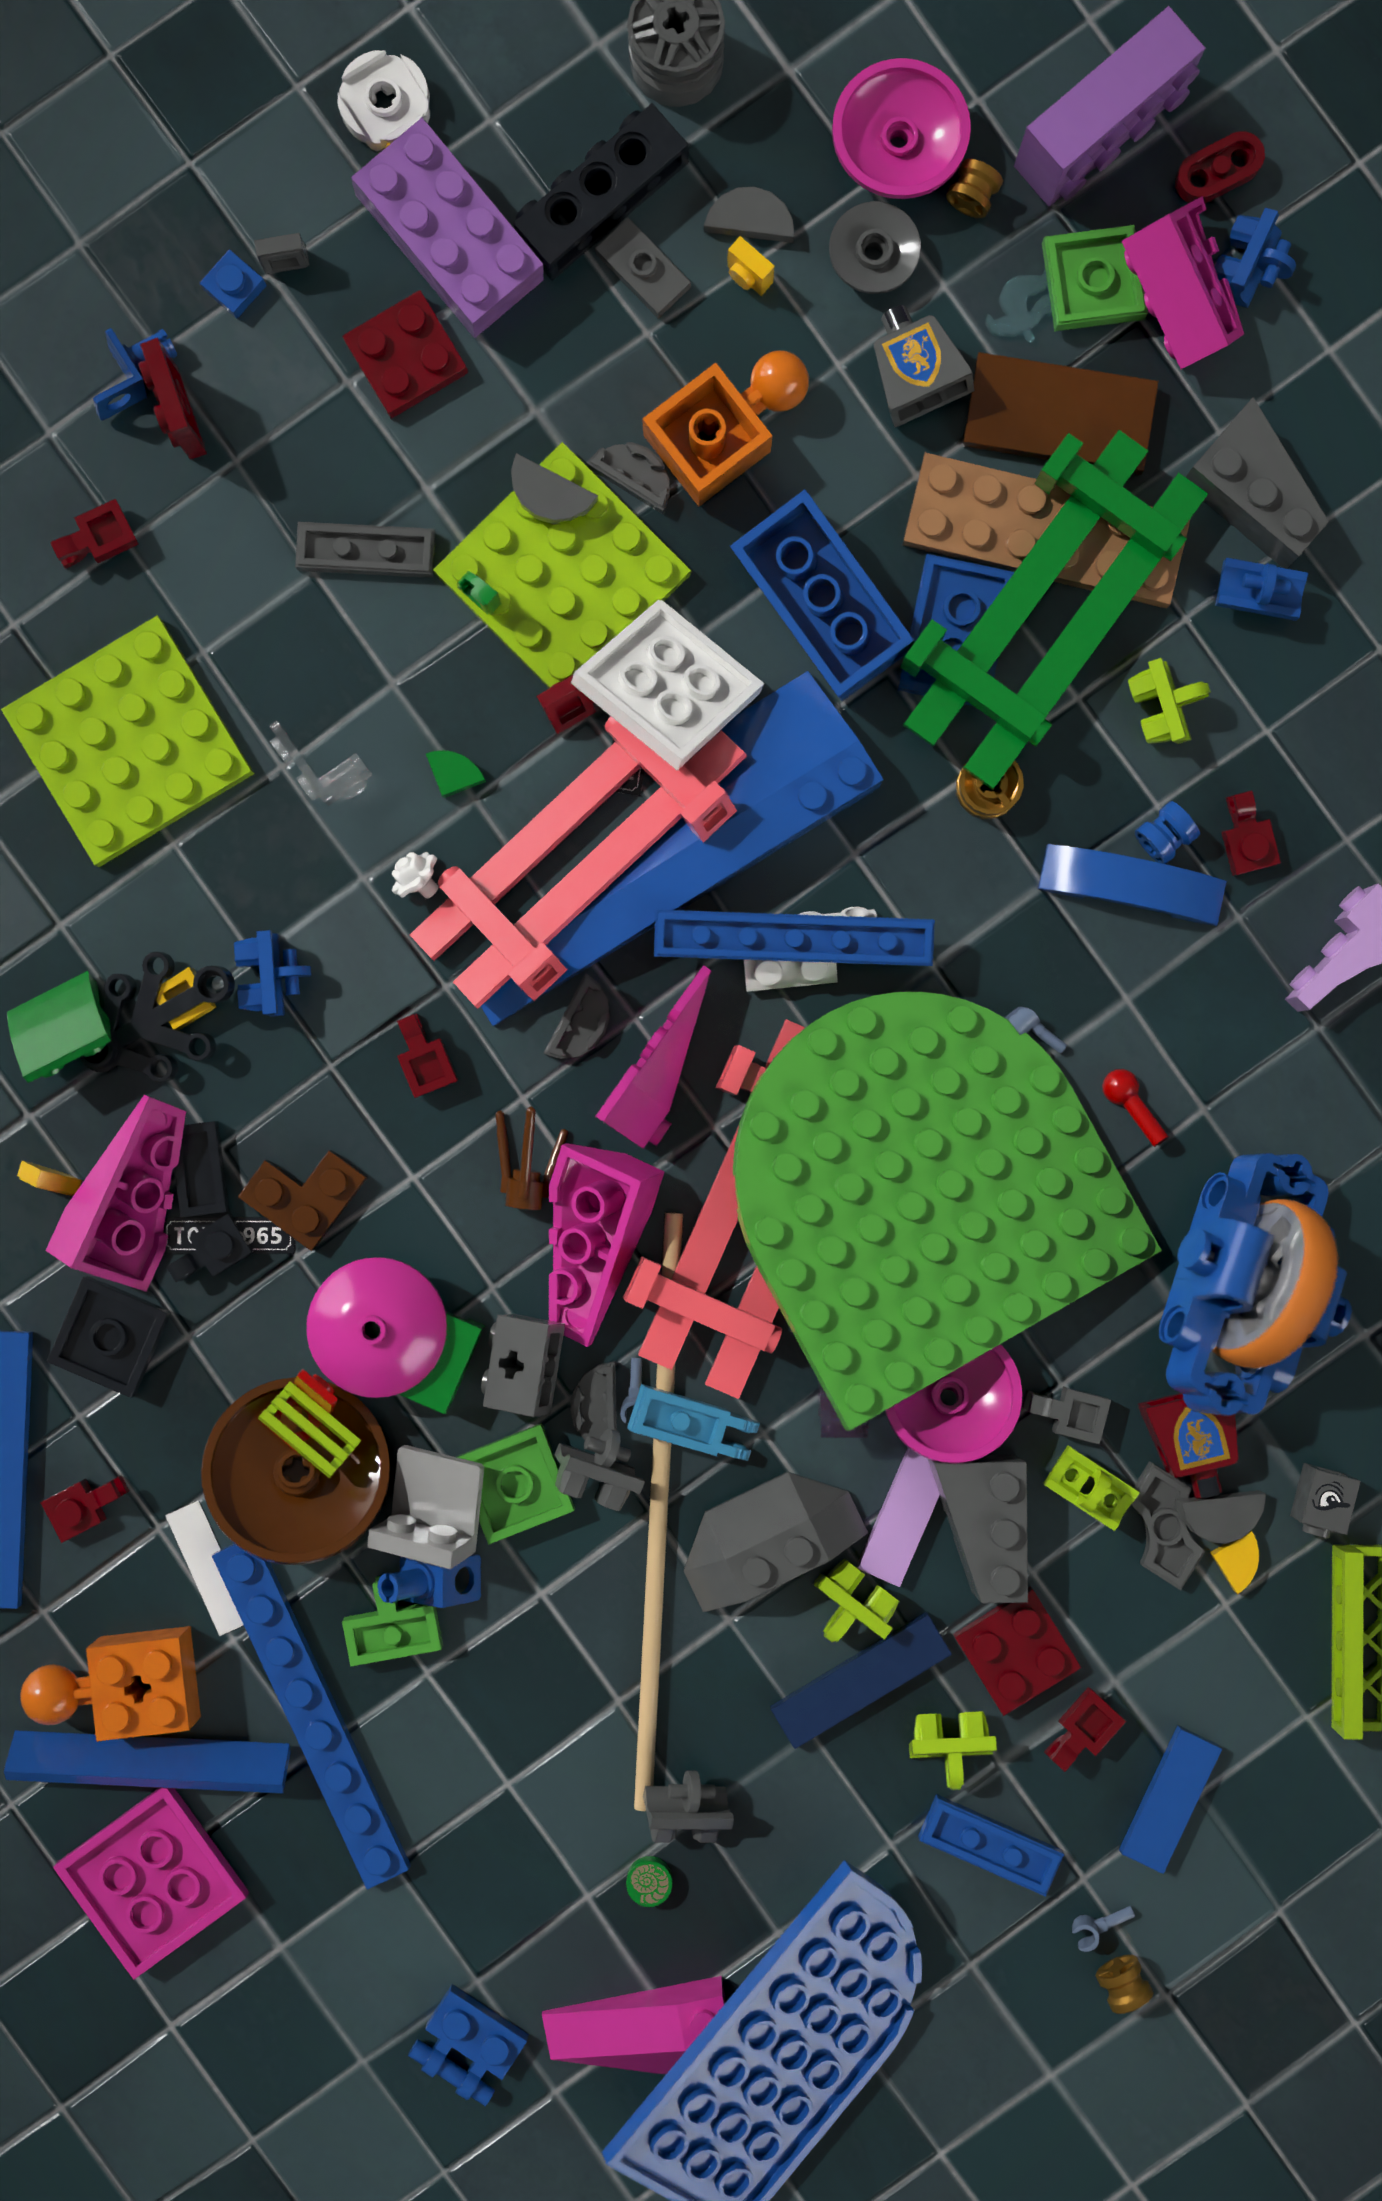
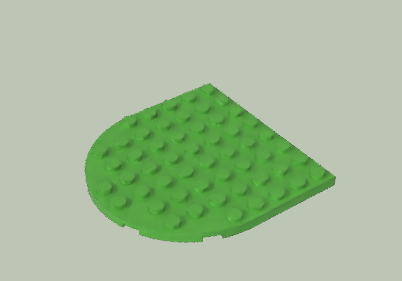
M893 992L853 1001L830 1011L805 1027L788 1041L774 1057L753 1088L739 1123L734 1147L733 1176H735V1193L738 1205L736 1210L745 1242L758 1270L845 1430L848 1431L1162 1251L1076 1093L1058 1065L1026 1032L1019 1035L1008 1019L988 1008L964 999L928 992Z

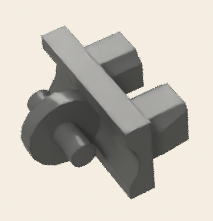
M609 1428L603 1432L600 1439L587 1436L584 1442V1449L595 1452V1454L559 1443L554 1455L561 1464L555 1486L561 1493L581 1498L589 1478L600 1481L594 1496L596 1502L616 1511L621 1510L630 1491L638 1494L641 1493L645 1480L635 1476L634 1467L615 1461L617 1459L628 1462L631 1450L621 1447L620 1433Z
M687 1770L685 1772L683 1784L645 1786L643 1800L651 1838L655 1843H671L676 1837L677 1829H691L693 1839L700 1843H716L721 1829H732L734 1817L728 1807L726 1788L715 1787L714 1784H701L698 1771Z

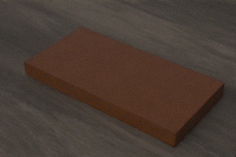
M978 352L973 376L974 392H971L962 446L1049 460L1066 435L1070 433L1084 443L1078 455L1093 465L1118 430H1120L1148 450L1158 381ZM1146 456L1133 474L1141 475L1144 472Z

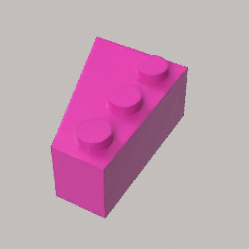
M1203 196L1122 240L1125 248L1126 264L1130 271L1138 276L1145 291L1144 300L1150 314L1158 319L1165 334V348L1168 354L1174 360H1177L1180 369L1230 345L1244 335L1228 279L1224 278L1219 281L1211 255L1219 252L1215 237H1210L1206 240L1199 217L1200 213L1207 210Z

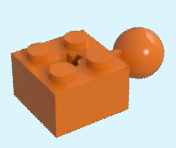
M778 350L762 356L752 370L751 386L741 394L715 362L642 419L643 436L698 507L771 452L773 435L759 419L758 415L766 409L776 412L793 409L804 399L809 387L807 368L803 361L795 354ZM703 431L708 436L716 433L715 439L711 441L699 439V433Z
M191 1626L100 1636L86 1648L88 1677L77 1678L70 1669L61 1665H45L34 1670L26 1678L20 1695L21 1705L26 1715L34 1722L42 1725L60 1724L69 1719L80 1705L92 1704L96 1742L189 1731L201 1717ZM139 1676H141L142 1683H150L151 1688L149 1690L139 1685L137 1681Z

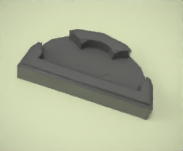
M757 187L735 188L721 195L709 209L704 224V232L788 243L794 242L793 219L785 203L772 192Z
M634 442L617 444L606 449L603 447L586 462L589 469L664 515L670 499L669 477L662 460L649 448Z
M516 453L511 468L513 490L522 508L534 518L551 524H560L562 521H571L580 515H586L598 501V495Z
M587 973L584 974L543 1054L559 1059L577 1058L595 1049L606 1035L610 1021L609 1000L600 984Z
M616 1361L598 1364L583 1375L573 1391L570 1408L573 1424L584 1440H586L587 1436L600 1439L603 1432L608 1428L617 1431Z
M1255 1490L1220 1494L1207 1498L1175 1499L1179 1518L1187 1524L1191 1532L1209 1542L1226 1544L1243 1538L1256 1526L1264 1511L1266 1493Z

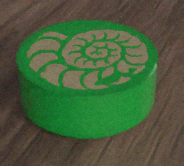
M645 1856L637 1859L630 1866L627 1873L626 1888L631 1899L643 1907H655L662 1904L669 1897L672 1890V1873L669 1866L662 1859L654 1856Z

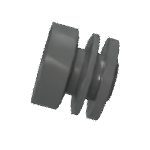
M719 0L633 1L630 6L627 24L629 62L633 79L644 95L661 105L682 107L697 103L710 94L721 78L724 62L725 19Z

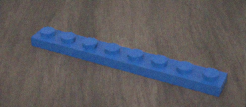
M235 1544L215 1552L212 1558L366 1889L368 1890L408 1871L411 1865L271 1563L248 1554Z

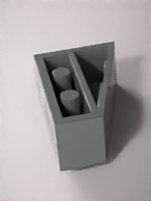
M1016 1454L986 1455L978 1460L966 1463H941L928 1459L971 1592L981 1603L1028 1602L1027 1462Z

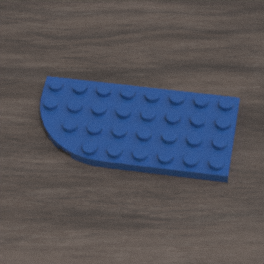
M844 1860L602 2151L606 2164L670 2201H770L887 2060L904 2035L913 2016L914 2009L911 2006V2002L915 1993L916 1983H921L922 1980L921 1951L916 1944L912 1929L913 1925L895 1898L874 1879Z

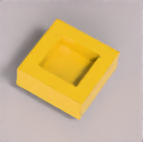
M739 236L728 249V272L740 287L745 290L752 288L762 296L773 283L775 266Z
M188 967L162 983L156 1000L158 1005L193 987L196 975L195 969ZM204 1002L171 1020L169 1023L173 1029L181 1030L217 1008L215 1003Z

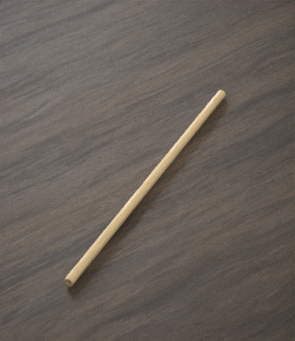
M665 1213L662 1275L670 1279L681 1257L683 1214ZM657 1364L656 1388L674 1393L675 1364L672 1370ZM653 1438L634 1799V1809L638 1811H646L643 1800L645 1786H654L671 1443Z

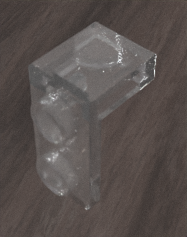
M277 720L269 725L276 735L275 738L270 740V743L286 764L292 759L303 773L296 779L312 801L320 797L327 806H330L341 797L345 800L355 797L368 786L365 780L373 774L357 753L319 778L285 728Z

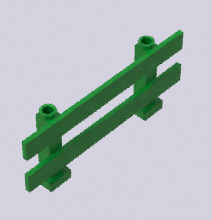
M1118 430L1093 465L1078 455L1084 443L1070 433L1066 435L1041 469L1035 485L1047 494H1050L1057 485L1071 495L957 651L942 641L947 629L932 619L905 655L901 664V668L914 678L923 669L936 679L903 725L932 747L966 701L996 722L963 768L992 790L1025 745L1029 742L1036 747L1052 725V723L1045 719L1161 558L1164 557L1171 562L1188 538L1180 532L1208 495L1207 492L1180 473L1176 475L1153 508L1126 490L1123 486L1147 455L1148 450L1120 430ZM1102 517L1130 537V540L1016 694L987 672Z

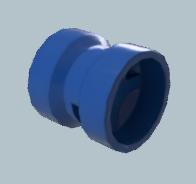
M1169 801L1159 810V816L1153 822L1143 823L1134 832L1138 842L1150 857L1156 862L1167 864L1175 857L1176 850L1182 844L1190 845L1200 836V831L1190 815L1173 801Z

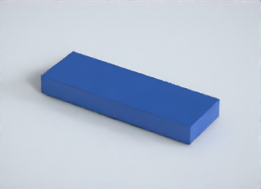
M1177 1725L1119 1848L1122 1855L1164 1874L1222 1751L1218 1744Z
M937 1794L918 1835L919 1841L1045 1897L1064 1856L1060 1848Z

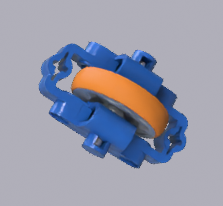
M1262 1153L1237 1156L1230 1166L1228 1175L1222 1172L1214 1174L1206 1182L1201 1192L1189 1233L1185 1236L1179 1247V1265L1159 1326L1161 1341L1173 1346L1166 1370L1167 1382L1174 1390L1183 1393L1184 1402L1194 1412L1228 1416L1236 1413L1251 1415L1259 1413L1265 1406L1269 1391L1280 1393L1290 1385L1295 1375L1302 1349L1325 1345L1328 1336H1337L1349 1323L1352 1312L1351 1303L1348 1299L1340 1296L1347 1271L1337 1266L1335 1230L1322 1218L1328 1200V1187L1324 1180L1313 1174L1309 1161L1302 1155ZM1260 1195H1262V1196H1267V1197H1273V1196H1289V1197H1290L1289 1200L1276 1199V1200H1270V1201H1266V1202L1260 1203V1202H1261V1197H1260ZM1213 1351L1223 1360L1234 1364L1236 1374L1205 1371L1209 1354Z

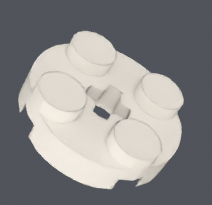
M379 50L367 52L357 57L347 66L342 75L343 82L338 93V107L346 127L353 136L365 142L369 148L375 151H383L386 148L387 142L392 143L420 118H423L426 123L430 119V95L422 71L410 58L401 54V58L395 55H387L386 51ZM381 90L386 95H391L392 93L396 95L392 100V105L385 109L374 106L377 102L375 94Z

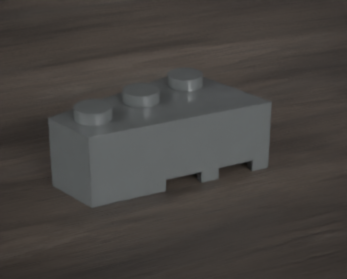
M1254 397L1251 398L1186 476L1187 479L1208 493L1204 499L1206 504L1285 569L1304 552L1329 522Z

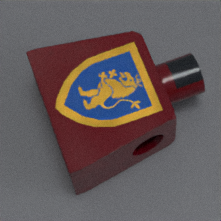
M1183 1393L1138 1403L1139 1411L1166 1472L1174 1478L1190 1475L1195 1498H1207L1222 1493L1217 1468L1233 1465L1238 1462L1235 1414L1228 1416L1194 1412L1184 1402Z

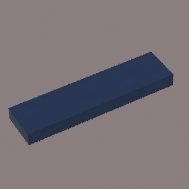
M925 1612L889 1634L885 1640L882 1638L770 1706L771 1711L793 1748L796 1749L949 1657L952 1653L930 1616Z

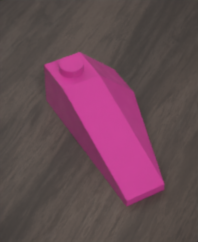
M704 965L674 1005L664 1025L660 1026L642 1051L639 1061L633 1066L631 1065L596 1115L598 1119L643 1149L648 1142L657 1146L672 1125L665 1118L671 1110L711 974V970Z
M144 1095L65 1207L45 1251L72 1269L147 1292L166 1250L168 1235L163 1233L166 1210L172 1209L174 1194L169 1192L172 1170L179 1163L186 1111Z
M569 1143L562 1144L549 1184V1202H553V1228L549 1229V1244H553V1272L549 1274V1320L565 1323L564 1336L586 1347L592 1345L652 1213L665 1171L625 1153Z
M722 1976L542 2011L550 2060L666 2075L727 2002Z

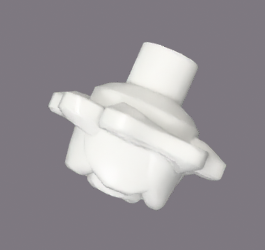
M410 852L406 857L400 858L395 864V870L392 871V876L396 879L392 892L402 898L409 893L417 891L425 898L432 897L438 890V885L431 879L437 858L428 852H424L421 855Z

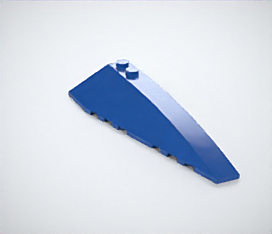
M809 671L740 712L721 729L747 755L737 767L718 783L726 791L737 812L704 843L691 831L683 817L546 945L568 970L537 999L654 928L656 910H680L686 908L880 787L884 780L857 736ZM510 978L481 1008L492 1026H495L534 1001Z

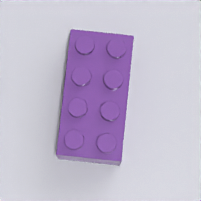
M1168 6L1027 126L1014 164L1015 169L1048 207L1060 197H1063L1065 201L1069 200L1086 183L1084 177L1096 167L1099 171L1107 168L1120 154L1121 150L1119 147L1130 138L1134 142L1138 141L1155 124L1153 118L1163 109L1172 112L1187 98L1190 93L1187 87L1200 72L1197 65L1205 51V47Z
M420 118L351 177L356 197L474 339L543 281V263L423 118Z

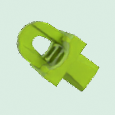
M1158 658L1148 662L1150 669L1144 670L1128 679L1135 703L1139 704L1159 697L1163 713L1141 720V726L1147 743L1155 744L1172 740V742L1180 744L1191 740L1182 707L1209 697V693H1211L1209 684L1201 681L1176 689L1167 661L1163 662L1162 658Z
M1069 1445L1043 1482L1046 1487L1113 1531L1117 1529L1126 1510L1140 1493ZM1089 1476L1094 1478L1095 1485L1089 1494H1083L1080 1490Z
M845 1559L837 1564L827 1577L820 1573L813 1583L816 1588L840 1605L823 1630L824 1637L830 1642L839 1641L853 1622L858 1619L885 1640L893 1629L887 1623L892 1618L900 1601L877 1585L863 1605L858 1602L851 1594L865 1574Z
M983 1711L959 1713L960 1738L944 1739L941 1714L917 1715L914 1727V1740L909 1743L910 1759L944 1757L947 1787L950 1790H961V1785L964 1783L962 1756L992 1755L993 1751H997L996 1736H989V1728Z

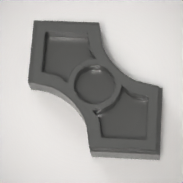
M1149 1461L1133 1486L1140 1493L1131 1504L1141 1516L1146 1531V1546L1139 1563L1179 1590H1182L1205 1553L1192 1539L1186 1523L1179 1518L1175 1499L1188 1498L1191 1488Z

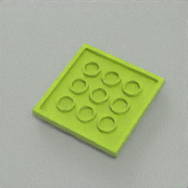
M563 442L539 465L598 495V501L586 515H580L571 521H562L560 524H551L538 520L522 508L513 490L433 569L435 575L548 688L572 676L578 668L657 600L665 601L691 575V570ZM467 571L477 575L498 593L502 604L492 615H487L457 588V582Z
M158 615L1 709L93 864L97 867H101L254 775L253 770Z

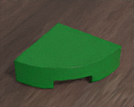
M467 571L457 582V588L487 615H492L502 604L498 593L470 571Z
M444 750L426 753L443 798L486 782L478 767L461 754Z

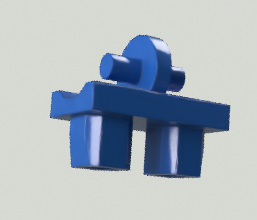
M1265 208L1261 218L1238 215L1231 229L1230 243L1231 246L1245 249V253L1242 259L1222 254L1215 264L1219 281L1224 278L1228 279L1235 305L1248 308L1259 282L1264 287L1272 288L1276 278H1290L1294 273L1296 262L1287 255L1291 248V243L1280 239L1281 230L1275 225L1279 216L1276 210Z
M1226 558L1223 561L1215 606L1297 621L1301 614L1302 596L1308 573L1280 568L1269 563L1264 565Z
M271 930L256 931V938L234 942L236 967L259 966L260 983L238 985L239 1009L263 1012L264 1015L271 1017L285 1016L282 979H285L287 996L300 995L299 978L312 976L311 966H298L297 950L285 949L283 950L284 967H281L279 934L272 933Z

